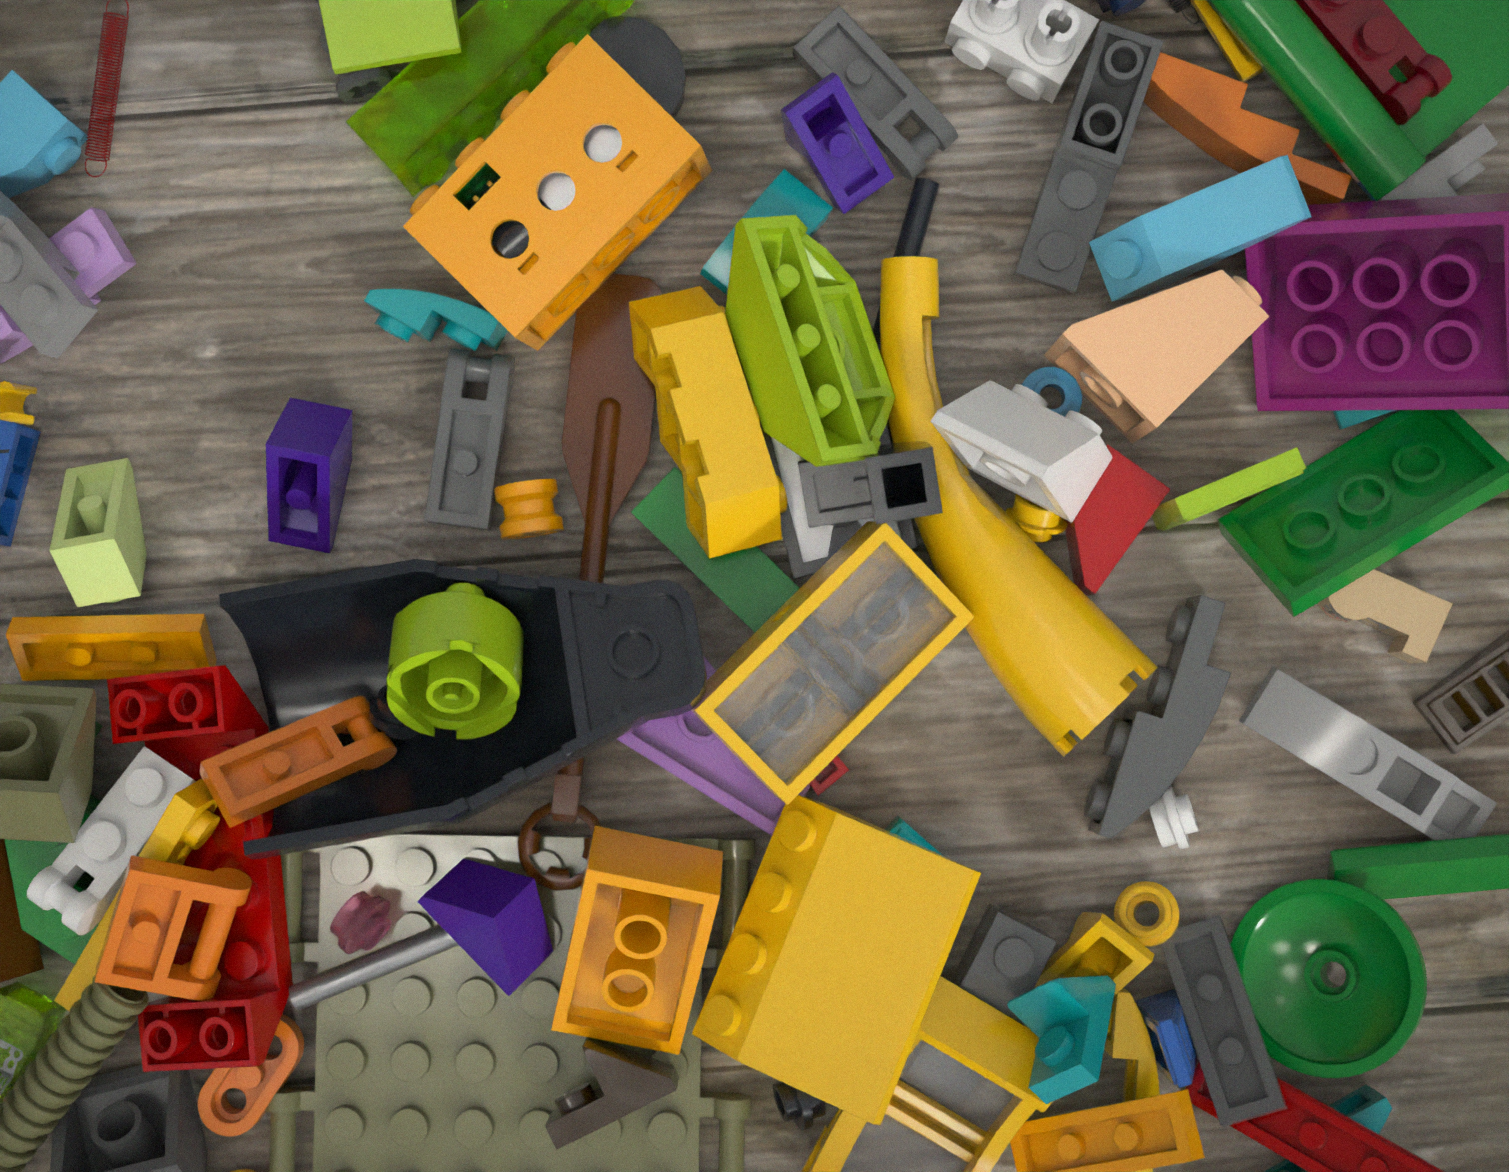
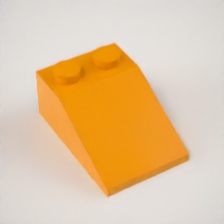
M594 826L551 1030L679 1055L720 898L723 851Z

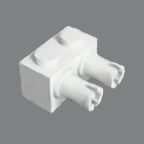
M963 0L950 22L945 43L952 46L953 54L968 66L980 70L987 66L1008 78V86L1019 95L1034 101L1039 100L1041 97L1053 103L1088 43L1099 19L1065 0Z

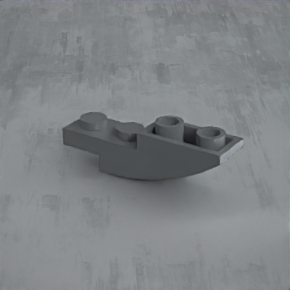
M1104 21L1100 23L1031 216L1032 221L1013 275L1070 294L1076 293L1091 250L1089 242L1095 238L1117 170L1123 163L1164 41Z
M1198 595L1188 597L1185 606L1177 605L1175 607L1166 631V641L1173 643L1166 667L1157 666L1158 668L1153 673L1147 692V702L1154 704L1151 715L1138 710H1126L1123 720L1115 718L1107 733L1103 754L1111 757L1104 781L1096 779L1093 782L1084 809V816L1092 818L1089 831L1112 839L1137 820L1171 785L1202 741L1220 705L1231 672L1207 665L1224 611L1225 602Z

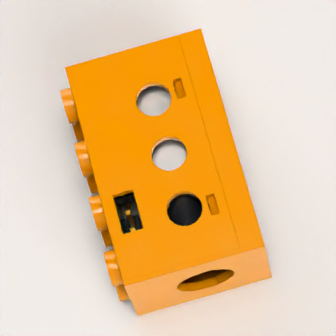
M588 34L577 45L574 42H569L556 52L546 67V71L549 74L531 93L528 90H523L510 100L500 116L503 122L486 140L479 137L464 148L455 161V166L458 169L441 187L432 185L417 197L409 211L412 217L403 225L516 339L537 351L712 172L702 146Z

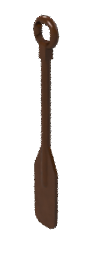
M612 274L576 309L561 443L564 460L585 522L578 579L582 581L604 583L610 525L645 467L650 454L656 389L655 385L634 359L629 302L662 295L663 293L655 282L641 276ZM585 756L555 773L552 802L541 806L531 813L522 824L517 840L518 858L526 874L534 878L538 885L555 891L573 890L580 887L584 871L572 877L569 868L550 866L546 874L541 872L535 866L530 856L540 853L542 834L534 829L542 819L551 814L554 821L575 823L579 817L588 825L592 834L594 826L602 827L597 816L581 805ZM592 836L584 839L582 857L586 860Z

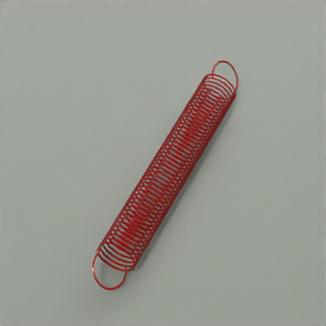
M111 0L107 2L106 12L103 13L104 19L102 20L103 25L100 35L101 44H99L100 50H98L99 56L97 57L98 62L95 72L96 81H94L92 109H90L92 112H90L91 118H89L88 140L86 142L94 141L106 145L88 142L86 143V152L84 154L94 158H104V160L87 159L105 162L106 166L100 175L92 176L87 172L85 161V171L91 177L101 176L106 170L107 161L110 160V145H112L111 139L113 138L112 133L119 95L120 74L122 73L121 68L126 43L125 37L127 36L126 31L129 21V4L127 0H125L127 3V18L117 13L107 12V6ZM108 14L119 15V16H121V17H124L125 19H122V18H119V17H116V16H111V15H108ZM94 100L100 101V102H105V103H110V104H112V105H108V104H104V103H99V102H94ZM94 104L109 106V107H112V108H107V107L98 106V105H94ZM90 122L99 123V124H105V125H108V126H102V125H98V124H92V123H90ZM90 125H94V126H98V127H104V128H107V129L96 128V127H92V126H90ZM90 128H92V129H97V130H103V131H106V132L95 131V130H91ZM90 132L102 133L106 135L94 134ZM90 135L101 136V137H105V138H108V139L99 138V137H93V136H90ZM89 138L100 139V140H104V141H107V142L98 141V140H92V139H89ZM88 144L103 146V147H106V148H100V147H96V146H90V145H88ZM87 147L102 149V150H105V151H99V150L90 149V148H87ZM87 150H92V151H96V152H101V153H104V154L93 153V152H89V151H87ZM86 153L95 154V155H100V156H103V157L92 156V155H88V154H86Z

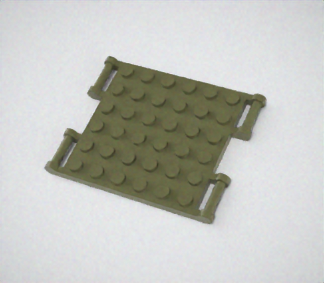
M401 833L281 855L291 963L318 962V974H321L438 926L439 924L417 901L463 858L529 877L518 858L517 840L519 834ZM542 835L540 853L530 856L535 866L544 874H546L550 866L569 868L572 877L582 873L586 867L587 860L582 857L584 839L592 835ZM649 836L723 851L722 945H707L679 1055L607 1041L673 1065L679 1076L676 1091L556 1150L545 1127L551 1112L558 1109L554 1102L555 1099L587 1082H590L593 1090L600 1088V1085L582 1048L586 1037L551 1030L581 886L573 890L555 891L536 883L553 952L510 996L458 945L317 1003L315 1086H283L274 1095L265 1110L270 1112L269 1172H295L297 1111H314L313 1172H700V1117L719 1119L718 1172H744L745 1119L751 1117L752 1097L742 1093L701 1092L702 1040L692 1035V1031L702 1009L703 968L719 967L748 896L749 860L755 859V839ZM305 852L321 853L318 939H301L303 853Z

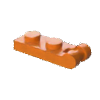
M365 696L350 698L201 761L200 776L228 826L231 828L359 770H372L391 760L395 756L397 748L389 736L384 732H379L369 719L370 703ZM337 734H350L354 743L343 747Z

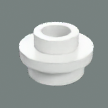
M1170 785L1149 809L1162 847L1178 844L1181 850L1190 847L1188 834L1197 832L1199 829L1188 794L1176 797Z

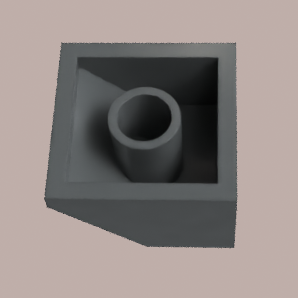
M142 1065L92 1077L90 1083L81 1090L77 1100L70 1104V1109L59 1119V1123L54 1129L50 1172H207L208 1149L189 1070L143 1072Z

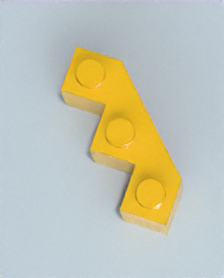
M701 286L629 302L634 359L655 385L660 442L682 471L687 528L709 559L781 540L780 513L787 510L786 491L780 477L775 474L760 427L759 415L751 391L748 389L732 340L733 336L725 315V307L718 306Z

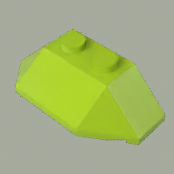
M796 215L741 218L735 225L725 315L763 431L816 467L865 460L866 456L877 454L881 444L879 440L887 425L895 395L855 280L825 247L806 234L808 228Z

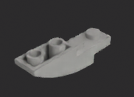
M0 191V305L39 353L59 358L96 314L98 309L74 281L80 274L53 242Z
M1275 667L1271 668L1239 719V722L1433 840L1476 837L1497 804L1494 800L1461 781L1457 776Z

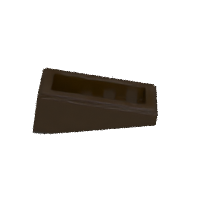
M1509 630L1413 702L1452 754L1458 753L1509 718V693L1505 695L1487 672L1495 666L1509 684ZM1470 682L1474 683L1491 705L1484 712L1465 688ZM1450 696L1470 721L1463 728L1460 727L1442 703V701Z

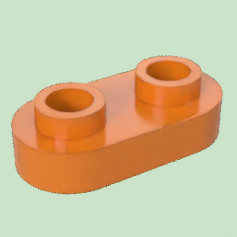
M282 1014L275 1032V1036L282 1043L280 1055L267 1053L264 1064L256 1067L215 1068L198 1097L200 1118L212 1132L227 1137L238 1136L250 1130L264 1116L265 1110L272 1098L282 1089L301 1060L304 1052L302 1031L290 1017ZM236 1088L244 1093L246 1097L244 1108L237 1109L230 1105L227 1099L229 1089Z

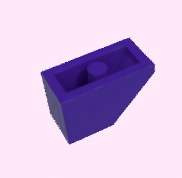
M289 398L265 444L268 541L330 554L335 542L352 462L353 410Z

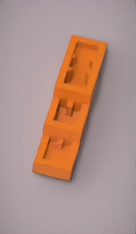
M1160 52L1143 101L1158 117L1208 155L1238 173L1250 170L1280 156L1288 155L1307 205L1340 203L1344 199L1352 177L1351 175L1292 154L1300 132L1299 129L1240 108L1248 87L1247 83Z

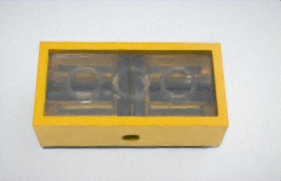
M867 521L707 680V689L701 702L691 711L776 797L788 805L975 616L887 523L876 524L875 521Z

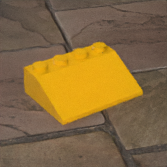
M798 794L788 805L785 804L692 1035L742 1064L871 1124L881 1125L981 873L843 810Z

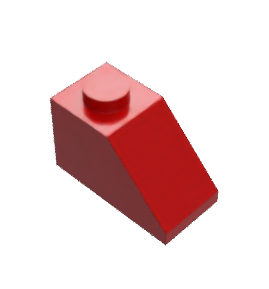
M1106 444V447L1113 458L1073 522L1071 523L1065 519L1068 523L1065 533L1073 581L1086 596L1096 594L1170 491V488L1108 444Z

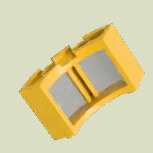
M940 976L881 1125L871 1124L838 1108L828 1127L824 1126L801 1172H991L1010 1141L1033 1112L1038 1110L1043 1113L1052 1103L1045 1104L1028 1088L1035 1059V1048L1039 1037L1026 1026Z

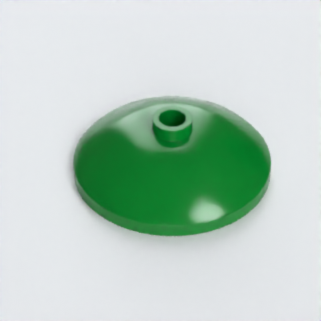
M1335 879L1296 881L1279 887L1262 897L1250 908L1239 923L1233 935L1231 947L1268 1054L1275 1061L1292 1070L1321 1078L1351 1077L1373 1070L1389 1061L1399 1053L1415 1033L1420 1023L1427 997V975L1424 958L1420 946L1405 920L1392 906L1373 892L1358 885ZM1331 962H1337L1345 969L1346 979L1342 985L1332 983L1327 976V967Z

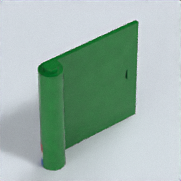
M1206 0L1371 201H1378L1416 172L1426 162L1427 159L1425 157L1509 85V0H1383L1428 54L1441 58L1447 64L1452 74V82L1436 97L1426 96L1421 101L1420 111L1404 125H1398L1296 0ZM1396 65L1388 70L1397 82L1403 83L1407 80Z

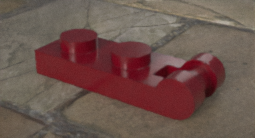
M1296 0L1398 125L1406 124L1420 111L1421 101L1426 96L1436 97L1452 82V74L1447 64L1441 58L1428 54L1383 0ZM1396 65L1407 80L1403 83L1397 82L1388 70Z

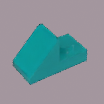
M1108 975L1053 979L1007 1003L1008 1008L1039 1037L1035 1048V1059L1028 1088L1045 1104L1099 1080L1116 983Z

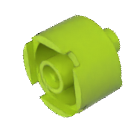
M470 583L453 584L446 592L427 595L410 603L396 614L393 621L386 678V696L391 712L407 727L422 734L435 736V728L457 730L456 739L483 737L507 725L516 712V705L521 694L524 632L519 621L506 607L485 597L481 588Z

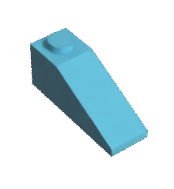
M13 70L0 82V191L8 198L44 185L55 175L68 171L80 157L81 146L88 140L87 134Z
M1285 155L1141 215L1090 241L1089 244L1113 302L1156 292L1312 216L1289 157Z

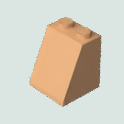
M1219 270L1074 323L1056 340L1044 356L1055 367L1070 373L1078 382L1081 393L1133 444L1156 429L1269 315L1259 306L1262 303L1260 295L1246 280L1239 276L1231 278L1223 270Z

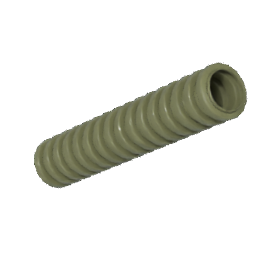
M95 976L93 977L92 984L84 989L81 999L72 1005L70 1013L61 1020L58 1029L49 1036L47 1044L40 1048L36 1058L29 1063L25 1073L17 1079L14 1088L6 1094L3 1103L0 1104V1172H22L25 1169L26 1163L35 1156L37 1148L47 1140L48 1134L56 1128L59 1119L68 1112L70 1104L77 1100L81 1090L92 1080V1075L102 1067L103 1061L111 1055L115 1045L123 1039L126 1030L135 1023L137 1015L148 1006L149 997L146 991L95 983Z

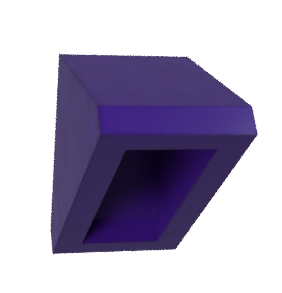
M463 858L417 901L508 996L553 952L534 878Z

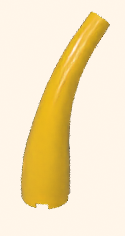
M916 256L881 259L880 352L895 395L888 419L892 442L920 441L928 442L933 447L943 511L940 514L914 519L939 579L975 616L965 628L989 668L1026 719L1064 757L1078 744L1068 731L1072 730L1083 740L1138 686L1128 676L1129 673L1134 670L1145 680L1158 667L972 479L967 467L930 422L937 410L943 407L936 378L931 320L940 318L938 259Z

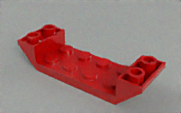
M226 665L107 679L113 744L145 741L146 748L195 781L202 778L200 776L201 761L269 733V727ZM217 806L214 814L220 817L216 829L199 849L191 850L183 864L184 866L215 871L218 868L237 869L251 878L252 885L246 903L238 906L217 966L221 978L215 996L208 1000L199 1001L168 995V997L148 1002L145 1010L138 1014L143 1072L256 1067L264 1064L287 1003L289 986L293 985L281 855L252 860L244 855L243 842L268 836L272 828L274 809L230 828ZM192 901L172 964L184 965L187 962H191L210 903Z

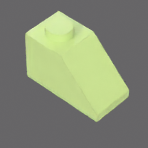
M128 458L66 469L49 551L77 607L105 602L114 603L123 599L141 596L147 552L133 469Z

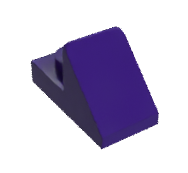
M830 73L781 109L784 133L788 145L807 159L833 206L843 214L895 178L836 73Z

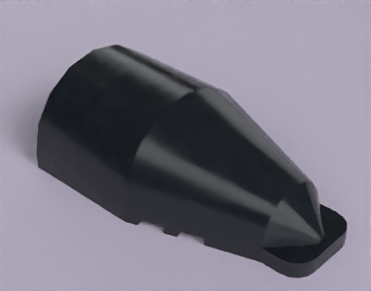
M422 559L405 560L219 594L220 607L229 614L242 633L255 664L267 709L270 732L356 696H365L371 705L372 701L378 697L379 690L386 685L393 621L396 614L417 599L435 593L446 592L453 584L470 583L481 588L485 597L500 603L517 618L524 632L521 694L516 705V712L507 725L494 733L474 739H456L457 730L435 728V736L420 733L411 739L391 738L397 748V752L391 760L382 766L372 770H359L274 808L272 828L266 838L244 841V855L252 860L462 823L647 723L649 720L676 716L691 711L701 702L706 692L707 674L697 615L690 594L680 584L670 580H651L620 586L539 575V578L501 574L498 569L483 567L471 570L440 566L436 561ZM337 734L343 747L354 743L350 734Z

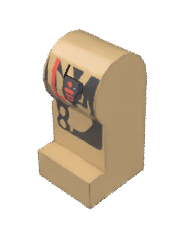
M1374 569L1320 601L1318 605L1322 612L1332 620L1340 622L1357 620L1394 637L1388 654L1412 664L1427 663L1453 603Z

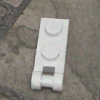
M144 746L79 829L75 843H68L54 863L44 868L33 878L27 890L28 899L43 910L54 908L61 913L62 923L76 934L84 935L90 932L103 918L120 889L130 856H139L174 794L196 781ZM86 871L95 879L85 891L79 893L72 887Z

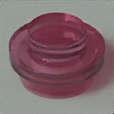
M360 891L348 899L337 912L330 926V932L338 938V947L346 954L355 953L361 948L364 951L374 948L390 928L391 920L387 917L390 911V902L382 895L372 897L366 891Z

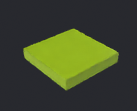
M1293 448L1159 505L1152 514V519L1157 530H1168L1304 473L1303 470L1306 469V466L1298 448Z

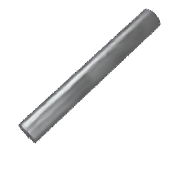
M438 925L289 986V995L294 1007L299 1011L458 946V944Z

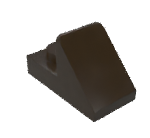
M586 1037L582 1048L600 1088L593 1090L590 1082H587L555 1099L554 1102L558 1109L551 1112L545 1127L556 1150L676 1091L679 1076L675 1067L607 1041Z

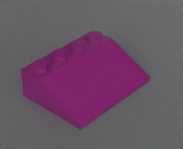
M1509 193L1307 205L1312 217L1245 249L1247 282L1258 292L1262 299V303L1259 306L1269 315L1252 333L1257 411L1509 409Z

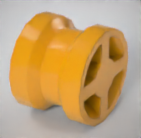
M556 479L520 481L494 488L495 501L503 506L505 519L499 526L502 540L532 538L564 531L563 518L555 512L553 500L559 493Z

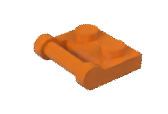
M131 855L96 966L94 982L191 1000L204 1001L213 998L221 978L217 966L238 906L246 903L252 885L251 878L244 872L233 868H218L215 871H209ZM192 901L210 903L191 962H187L184 965L172 964Z

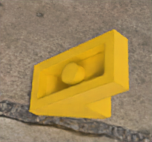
M1082 912L1077 918L1067 943L1047 961L1034 988L1057 978L1108 975L1116 983L1115 996L1153 961L1155 954L1104 913Z

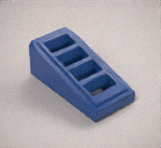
M1176 989L1136 1000L1135 1003L1141 1012L1150 1036L1157 1069L1179 1088L1192 1084L1197 1053Z

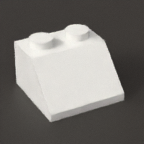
M989 380L937 410L930 422L968 469L1071 523L1113 458L1100 436L1102 429L1095 422L1075 411H1068L1064 417L1046 408L1048 403L1043 397L1020 384H1015L1012 390H1009Z

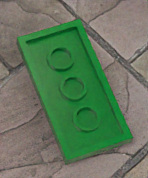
M1454 409L1399 410L1307 465L1306 469L1303 470V474L1272 486L1218 519V523L1223 537L1288 612L1295 617L1509 488V462Z

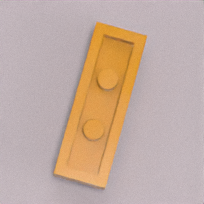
M205 614L12 617L6 632V638L22 681L112 679L215 666L217 661Z
M1188 1089L1029 1120L1022 1125L1010 1141L1017 1172H1134L1205 1158Z

